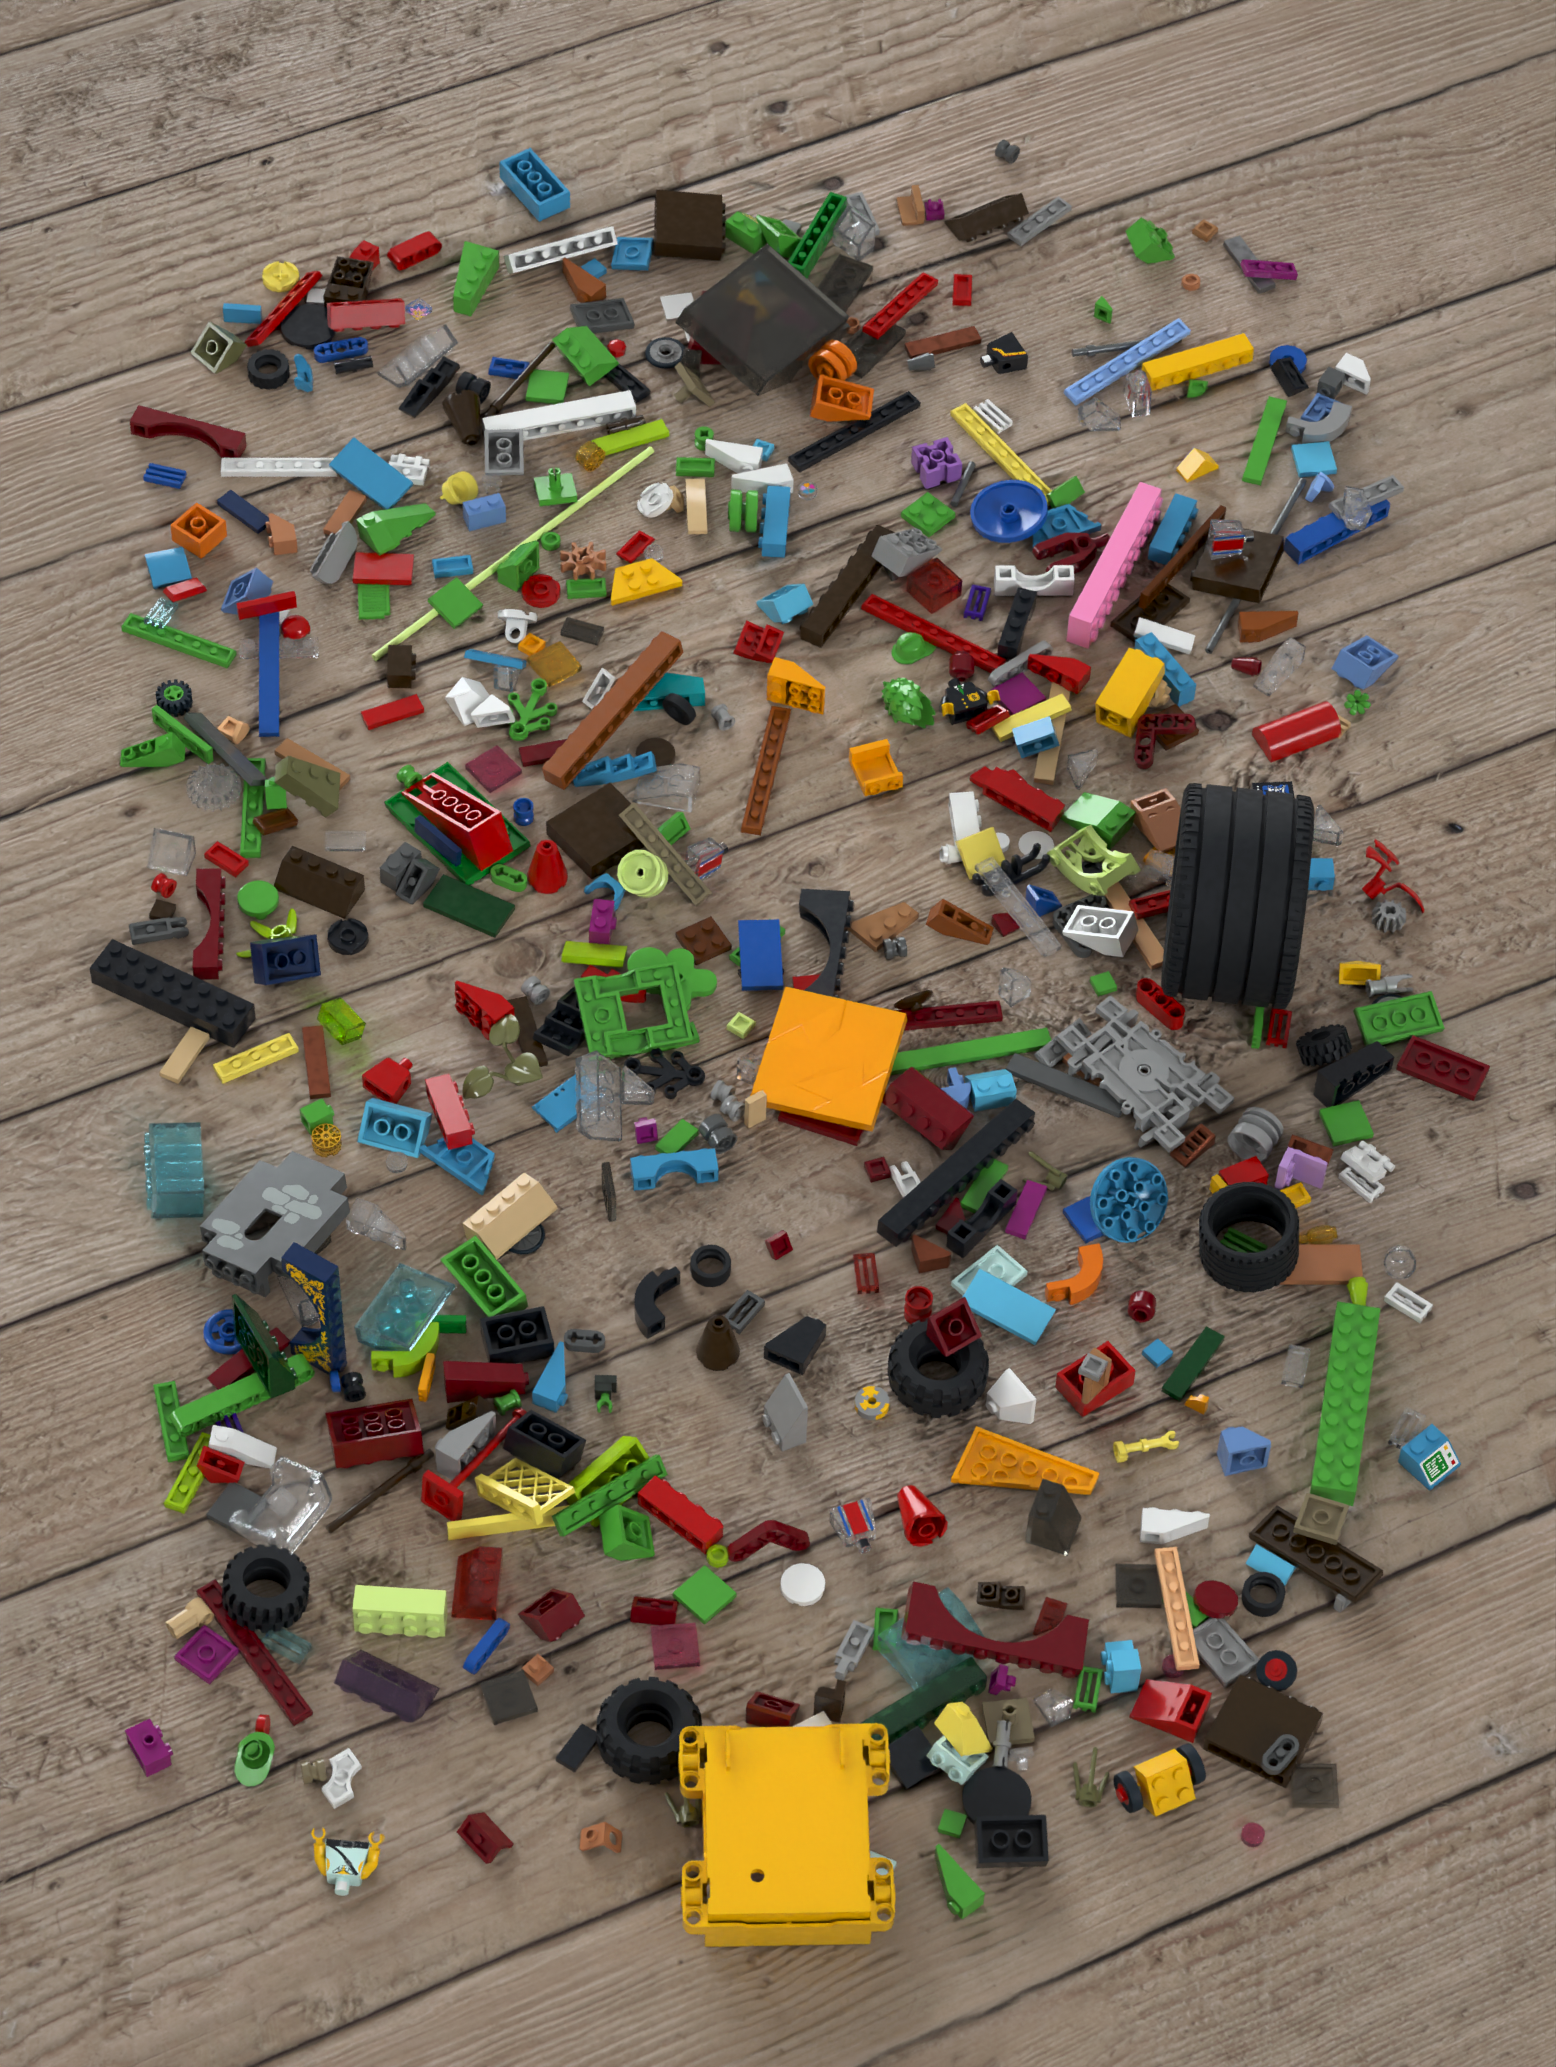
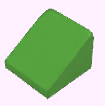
M1103 296L1095 303L1094 317L1110 324L1113 309Z

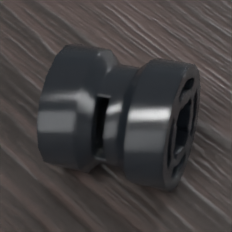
M350 1372L341 1377V1384L345 1389L343 1391L344 1398L347 1402H358L365 1398L366 1392L362 1386L363 1378L361 1373Z

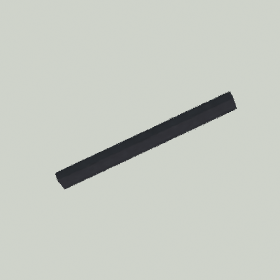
M908 391L871 411L869 420H855L792 454L788 457V462L800 473L920 407L921 402Z

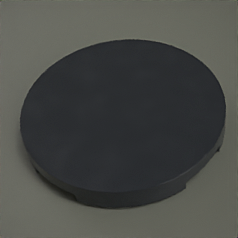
M304 304L296 306L281 321V333L286 342L292 346L306 347L307 350L314 349L319 344L331 342L336 334L328 326L327 308L321 305Z
M989 1767L982 1769L969 1778L963 1789V1808L965 1815H967V1818L973 1825L976 1816L1029 1815L1032 1796L1028 1784L1019 1774L1006 1768Z

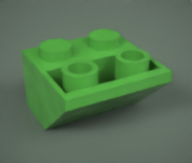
M1141 217L1125 231L1136 257L1145 263L1150 264L1175 258L1172 251L1173 246L1168 242L1166 231L1163 228L1159 229L1152 221H1147Z

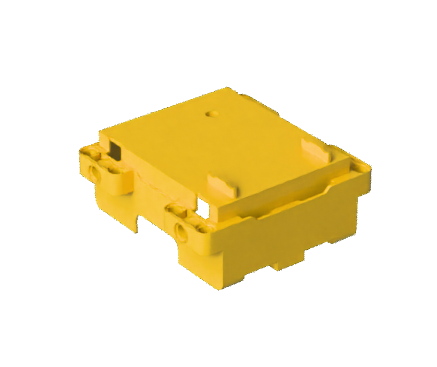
M863 1723L806 1727L743 1728L736 1725L689 1726L682 1729L679 1736L678 1752L680 1791L688 1799H702L703 1860L688 1861L682 1868L681 1909L683 1929L687 1933L693 1935L704 1934L705 1947L870 1944L872 1932L888 1931L892 1928L895 1917L893 1865L887 1858H870L868 1796L885 1794L888 1790L890 1779L888 1731L884 1725ZM878 1734L883 1739L876 1741L871 1736ZM692 1737L696 1741L694 1743L689 1744L686 1743L684 1739ZM879 1778L885 1783L876 1785L873 1780ZM691 1781L696 1783V1786L688 1788L685 1784ZM884 1868L888 1873L886 1875H879L876 1870ZM694 1871L698 1873V1877L689 1878L686 1874ZM754 1873H761L764 1875V1879L761 1882H754L750 1876ZM707 1884H710V1898H708L707 1904ZM887 1914L890 1919L882 1921L878 1918V1915ZM690 1917H696L700 1921L697 1924H690L687 1920Z

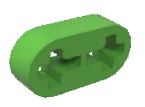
M497 864L491 868V880L493 883L514 892H522L527 888V876L523 872L502 864Z

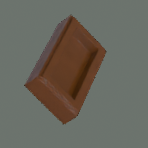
M287 807L254 817L252 823L264 836L296 826L298 819Z

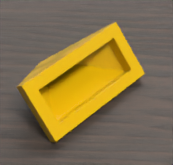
M1362 961L1339 963L1338 984L1365 985L1367 979H1371V981L1380 980L1381 964Z

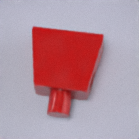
M385 1058L362 1075L363 1088L383 1101L397 1104L411 1085V1073L409 1070L413 1067V1064L407 1058H403L399 1063L391 1058Z

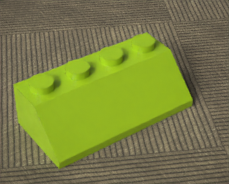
M630 1436L621 1437L568 1484L574 1487L575 1493L566 1498L570 1505L649 1459L650 1457L638 1438ZM628 1499L624 1500L623 1502L619 1503L618 1505H622V1504L625 1503ZM599 1516L589 1521L593 1527H597L600 1524Z

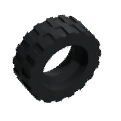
M263 349L252 354L251 358L248 359V378L255 387L267 390L277 389V387L283 386L288 381L290 376L289 362L284 353L282 354L274 349ZM265 365L277 366L278 370L271 374H264L259 371V368Z

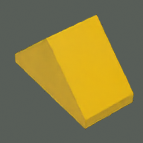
M1193 448L1177 467L1176 471L1188 483L1218 469L1219 465L1208 453Z

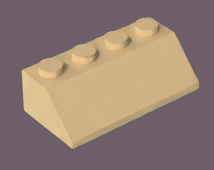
M523 1173L463 1222L467 1241L476 1235L497 1260L558 1208L541 1184L526 1173Z

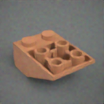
M1165 788L1130 801L1131 809L1136 811L1134 824L1160 853L1176 848L1181 808L1172 794Z

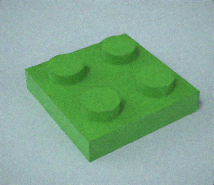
M927 492L901 512V518L922 531L929 538L953 520L956 512Z

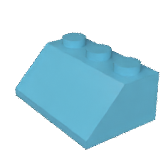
M371 1098L365 1103L357 1142L418 1158L420 1155L419 1148L424 1145L429 1134L433 1114Z

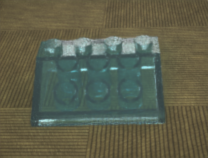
M399 1263L354 1326L358 1342L377 1350L411 1351L455 1289V1284Z
M948 1587L938 1593L946 1609L960 1624L984 1637L962 1601ZM904 1617L878 1635L877 1650L920 1696L975 1658L970 1654L958 1655L952 1653L951 1650H934L928 1645H911L907 1641L901 1640Z

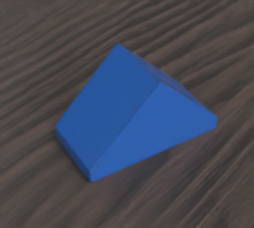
M1030 884L1026 887L1025 906L1034 919L1062 907L1053 891Z

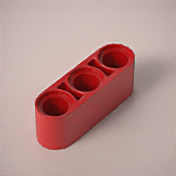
M426 231L392 247L387 253V258L398 270L402 271L438 254L442 249V243L430 231Z
M1140 979L1136 990L1137 1002L1170 1030L1181 1029L1184 1022L1185 1008L1173 997L1164 995L1162 988L1152 979Z

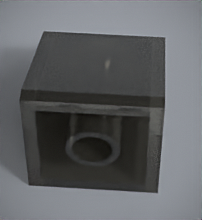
M1042 1479L1028 1516L1025 1542L1068 1556L1082 1517L1064 1485Z

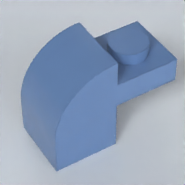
M956 1067L950 1068L947 1072L949 1087L941 1089L967 1108L970 1102L971 1084L970 1082L964 1083L963 1077L958 1074Z

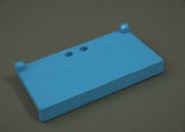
M580 1070L534 1104L532 1109L548 1122L557 1133L603 1099L604 1093L589 1081Z

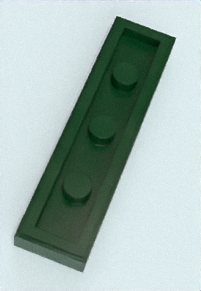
M1206 1326L1165 1382L1161 1392L1180 1402L1224 1342L1225 1336Z

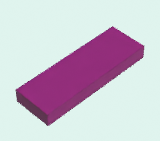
M1242 259L1240 264L1245 277L1296 280L1298 277L1294 263Z
M1030 1180L1026 1181L1007 1224L1005 1233L1026 1239L1046 1194L1047 1186Z

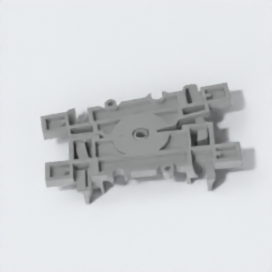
M1110 995L1095 1010L1097 1014L1108 1022L1102 1029L1087 1039L1073 1025L1057 1035L1056 1040L1072 1055L1067 1061L1069 1065L1067 1074L1073 1076L1081 1070L1085 1074L1084 1079L1086 1081L1089 1078L1091 1080L1101 1078L1103 1081L1100 1082L1099 1088L1106 1089L1122 1104V1113L1127 1115L1131 1111L1133 1112V1117L1136 1119L1134 1127L1136 1131L1140 1129L1144 1132L1148 1128H1152L1140 1137L1138 1146L1142 1148L1153 1139H1156L1168 1152H1171L1185 1142L1186 1137L1178 1129L1187 1123L1190 1112L1196 1106L1198 1107L1201 1103L1205 1102L1218 1114H1221L1234 1102V1097L1217 1084L1220 1078L1215 1073L1209 1072L1206 1075L1195 1066L1194 1060L1191 1063H1185L1183 1060L1186 1053L1178 1052L1168 1042L1161 1040L1162 1033L1160 1030L1154 1029L1150 1033L1149 1027L1142 1021L1131 1029L1130 1027L1137 1022L1139 1013L1134 1009L1127 1013L1128 1009ZM1143 1069V1070H1146V1071H1148V1072L1144 1074V1073H1142L1140 1070Z

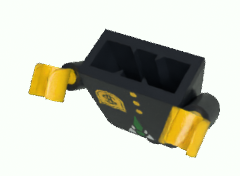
M951 679L948 682L949 687L945 689V696L941 698L939 712L942 713V716H949L951 725L969 721L985 712L988 703L991 705L994 701H1000L999 691L991 690L987 693L975 687L972 682L961 684L959 679Z

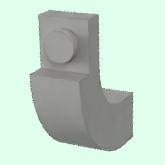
M1334 401L1329 415L1318 422H1309L1289 417L1285 433L1296 437H1303L1302 444L1331 442L1346 429L1351 416L1352 406Z

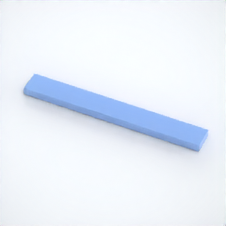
M1179 318L1064 389V394L1077 406L1139 367L1142 363L1147 362L1190 335L1191 330Z

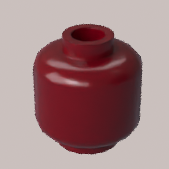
M957 651L949 658V674L951 677L959 679L960 682H965L974 675V657L968 652Z
M1145 1290L1132 1293L1127 1308L1130 1318L1137 1322L1150 1321L1156 1312L1157 1302L1155 1296Z

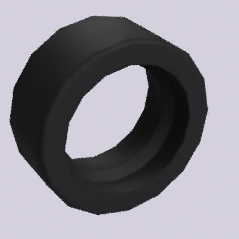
M705 1245L695 1250L690 1262L692 1278L704 1287H716L725 1283L731 1273L729 1253L717 1245ZM714 1258L723 1263V1269L717 1273L709 1274L701 1271L698 1268V1263L703 1259Z
M1257 1572L1250 1575L1244 1582L1241 1598L1247 1611L1259 1617H1269L1278 1613L1282 1608L1286 1592L1280 1578L1272 1573ZM1264 1585L1273 1589L1277 1597L1275 1601L1263 1604L1255 1601L1251 1597L1250 1591L1255 1586Z

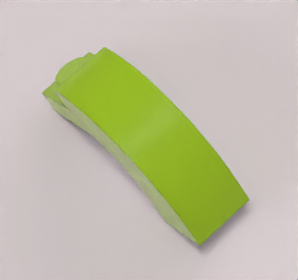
M417 1322L415 1340L409 1347L403 1350L371 1351L372 1370L381 1372L393 1370V1378L406 1377L421 1371L426 1354L433 1353L436 1355L440 1335L439 1322Z

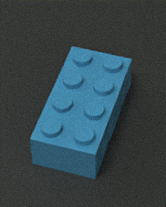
M531 148L499 162L500 179L539 222L570 208V191Z

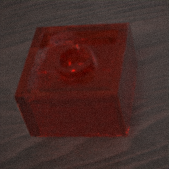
M936 557L907 575L906 591L933 614L961 596L963 580Z

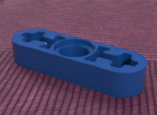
M356 337L319 344L314 348V358L317 362L326 363L363 356L368 352V341L363 337ZM338 348L346 349L344 352L336 351Z
M498 1618L468 1655L463 1669L473 1675L476 1674L509 1631L510 1623L502 1618Z

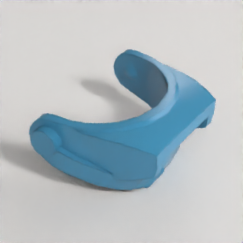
M296 354L294 361L298 377L294 379L297 390L313 391L312 369L301 354Z
M608 873L601 875L590 885L585 886V894H590L597 888L613 890L615 893L613 900L615 901V911L621 904L625 893L622 885Z

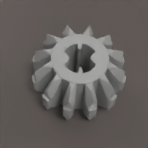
M1386 899L1382 903L1377 902L1371 914L1372 924L1376 925L1377 930L1383 929L1384 933L1387 930L1392 933L1396 930L1400 931L1404 923H1406V908H1402L1401 902L1396 904L1394 899L1391 902H1388Z

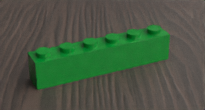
M833 192L828 194L787 262L786 280L804 285L846 214L847 197Z

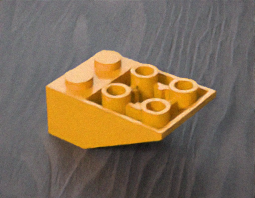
M775 657L767 674V700L823 715L825 686L796 663Z

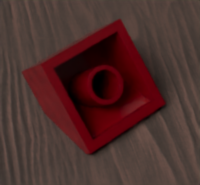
M554 1588L518 1614L540 1639L548 1642L560 1639L563 1632L576 1627L580 1620L585 1617L572 1593Z

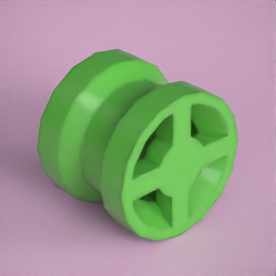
M703 426L695 430L694 444L697 449L705 451L706 439L713 440L714 433L711 428Z
M409 764L402 767L397 773V780L400 783H404L406 788L422 778V775L419 772H415L414 767Z

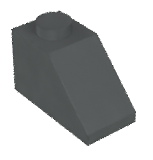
M412 859L396 895L406 902L414 904L432 886L440 868L426 859Z

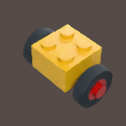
M1187 1743L1179 1746L1176 1750L1172 1749L1134 1766L1137 1783L1128 1771L1116 1774L1113 1777L1116 1795L1127 1812L1134 1813L1144 1806L1156 1817L1195 1800L1193 1785L1205 1781L1206 1772L1197 1750L1193 1745Z

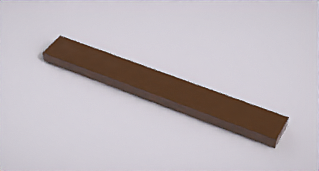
M1220 505L1141 592L1138 607L1146 609L1209 539L1211 530L1215 529L1217 523L1222 524L1224 522L1226 507Z

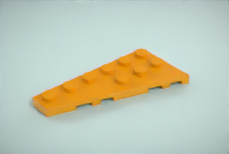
M976 1426L951 1477V1483L1091 1495L1100 1473Z

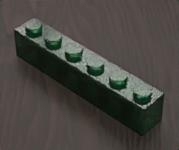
M969 1657L859 1724L878 1723L884 1725L888 1731L889 1745L916 1726H919L920 1729L926 1727L931 1720L939 1717L948 1703H965L969 1697L981 1694L986 1688L987 1676L975 1660ZM878 1734L871 1736L876 1741L883 1739Z

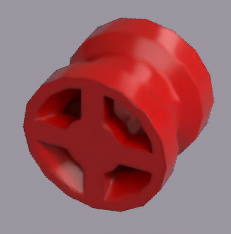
M160 873L153 880L151 890L155 893H161V896L164 898H169L174 893L177 882L174 879H168L165 874Z

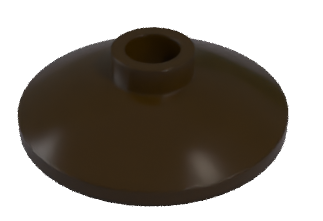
M926 990L907 996L896 1002L894 1008L911 1009V1012L923 1009L922 1004L933 995V991Z

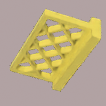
M514 1458L489 1476L479 1474L475 1477L480 1497L536 1526L543 1522L542 1515L575 1493L573 1486L517 1458ZM515 1467H518V1468L521 1469V1470L511 1471V1470L514 1469ZM532 1475L535 1476V1477H533V1478H525V1479H524V1476H532ZM520 1477L517 1480H508L509 1478ZM504 1479V1481L497 1482L496 1480ZM541 1483H550V1485L538 1486ZM534 1484V1487L523 1488L524 1485ZM519 1486L518 1489H511V1488H509V1487ZM563 1490L561 1493L553 1494V1491ZM549 1492V1494L538 1495V1493ZM526 1494H533V1496H528V1497H526V1496H524V1495H526ZM548 1501V1502H546L545 1504H543L542 1506H540V1504L538 1503V1502Z

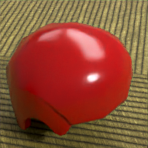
M290 615L281 623L283 638L301 639L310 634V624L303 616Z

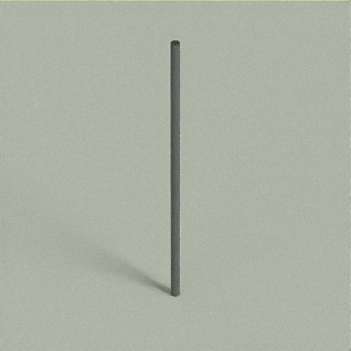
M1305 478L1299 479L1270 534L1278 535L1307 482ZM1233 598L1205 648L1207 653L1211 654L1241 600Z

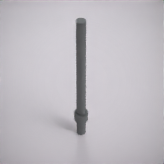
M1143 340L1100 346L1086 345V348L1072 349V356L1087 355V357L1098 353L1127 350Z

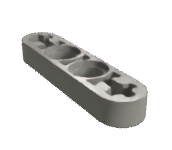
M1046 641L1039 642L992 671L988 681L996 687L1018 674L1029 670L1027 669L1029 654L1050 656L1053 647Z

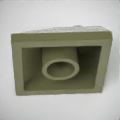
M209 321L192 349L191 354L212 372L218 374L238 361L246 344L236 335Z

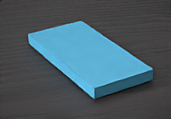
M982 1269L978 1270L963 1297H966L973 1313L1033 1345L1037 1344L1056 1311L1053 1307Z

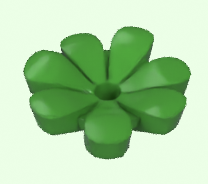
M1355 690L1354 695L1348 694L1346 697L1348 701L1344 704L1345 708H1350L1351 715H1355L1357 711L1359 714H1364V707L1370 708L1371 703L1366 701L1369 699V695L1367 693L1361 695L1360 690Z

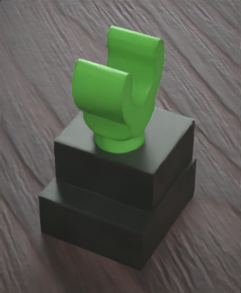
M595 1375V1399L599 1400L597 1402V1412L600 1413L601 1406L607 1405L609 1413H611L612 1402L610 1400L612 1392L617 1393V1375Z

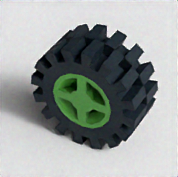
M174 679L173 683H171V680H167V684L163 682L161 683L162 687L158 686L156 702L160 708L169 715L174 714V717H178L179 713L183 716L184 711L187 713L190 711L189 708H192L193 700L191 688H189L187 683L184 685V681L181 680L178 683V680Z

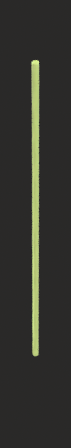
M649 446L581 497L578 502L573 503L465 584V586L471 591L495 573L498 566L506 561L512 551H515L522 544L540 539L543 534L552 530L653 454L654 449ZM433 608L372 654V658L375 661L379 660L388 653V645H399L439 615V613Z

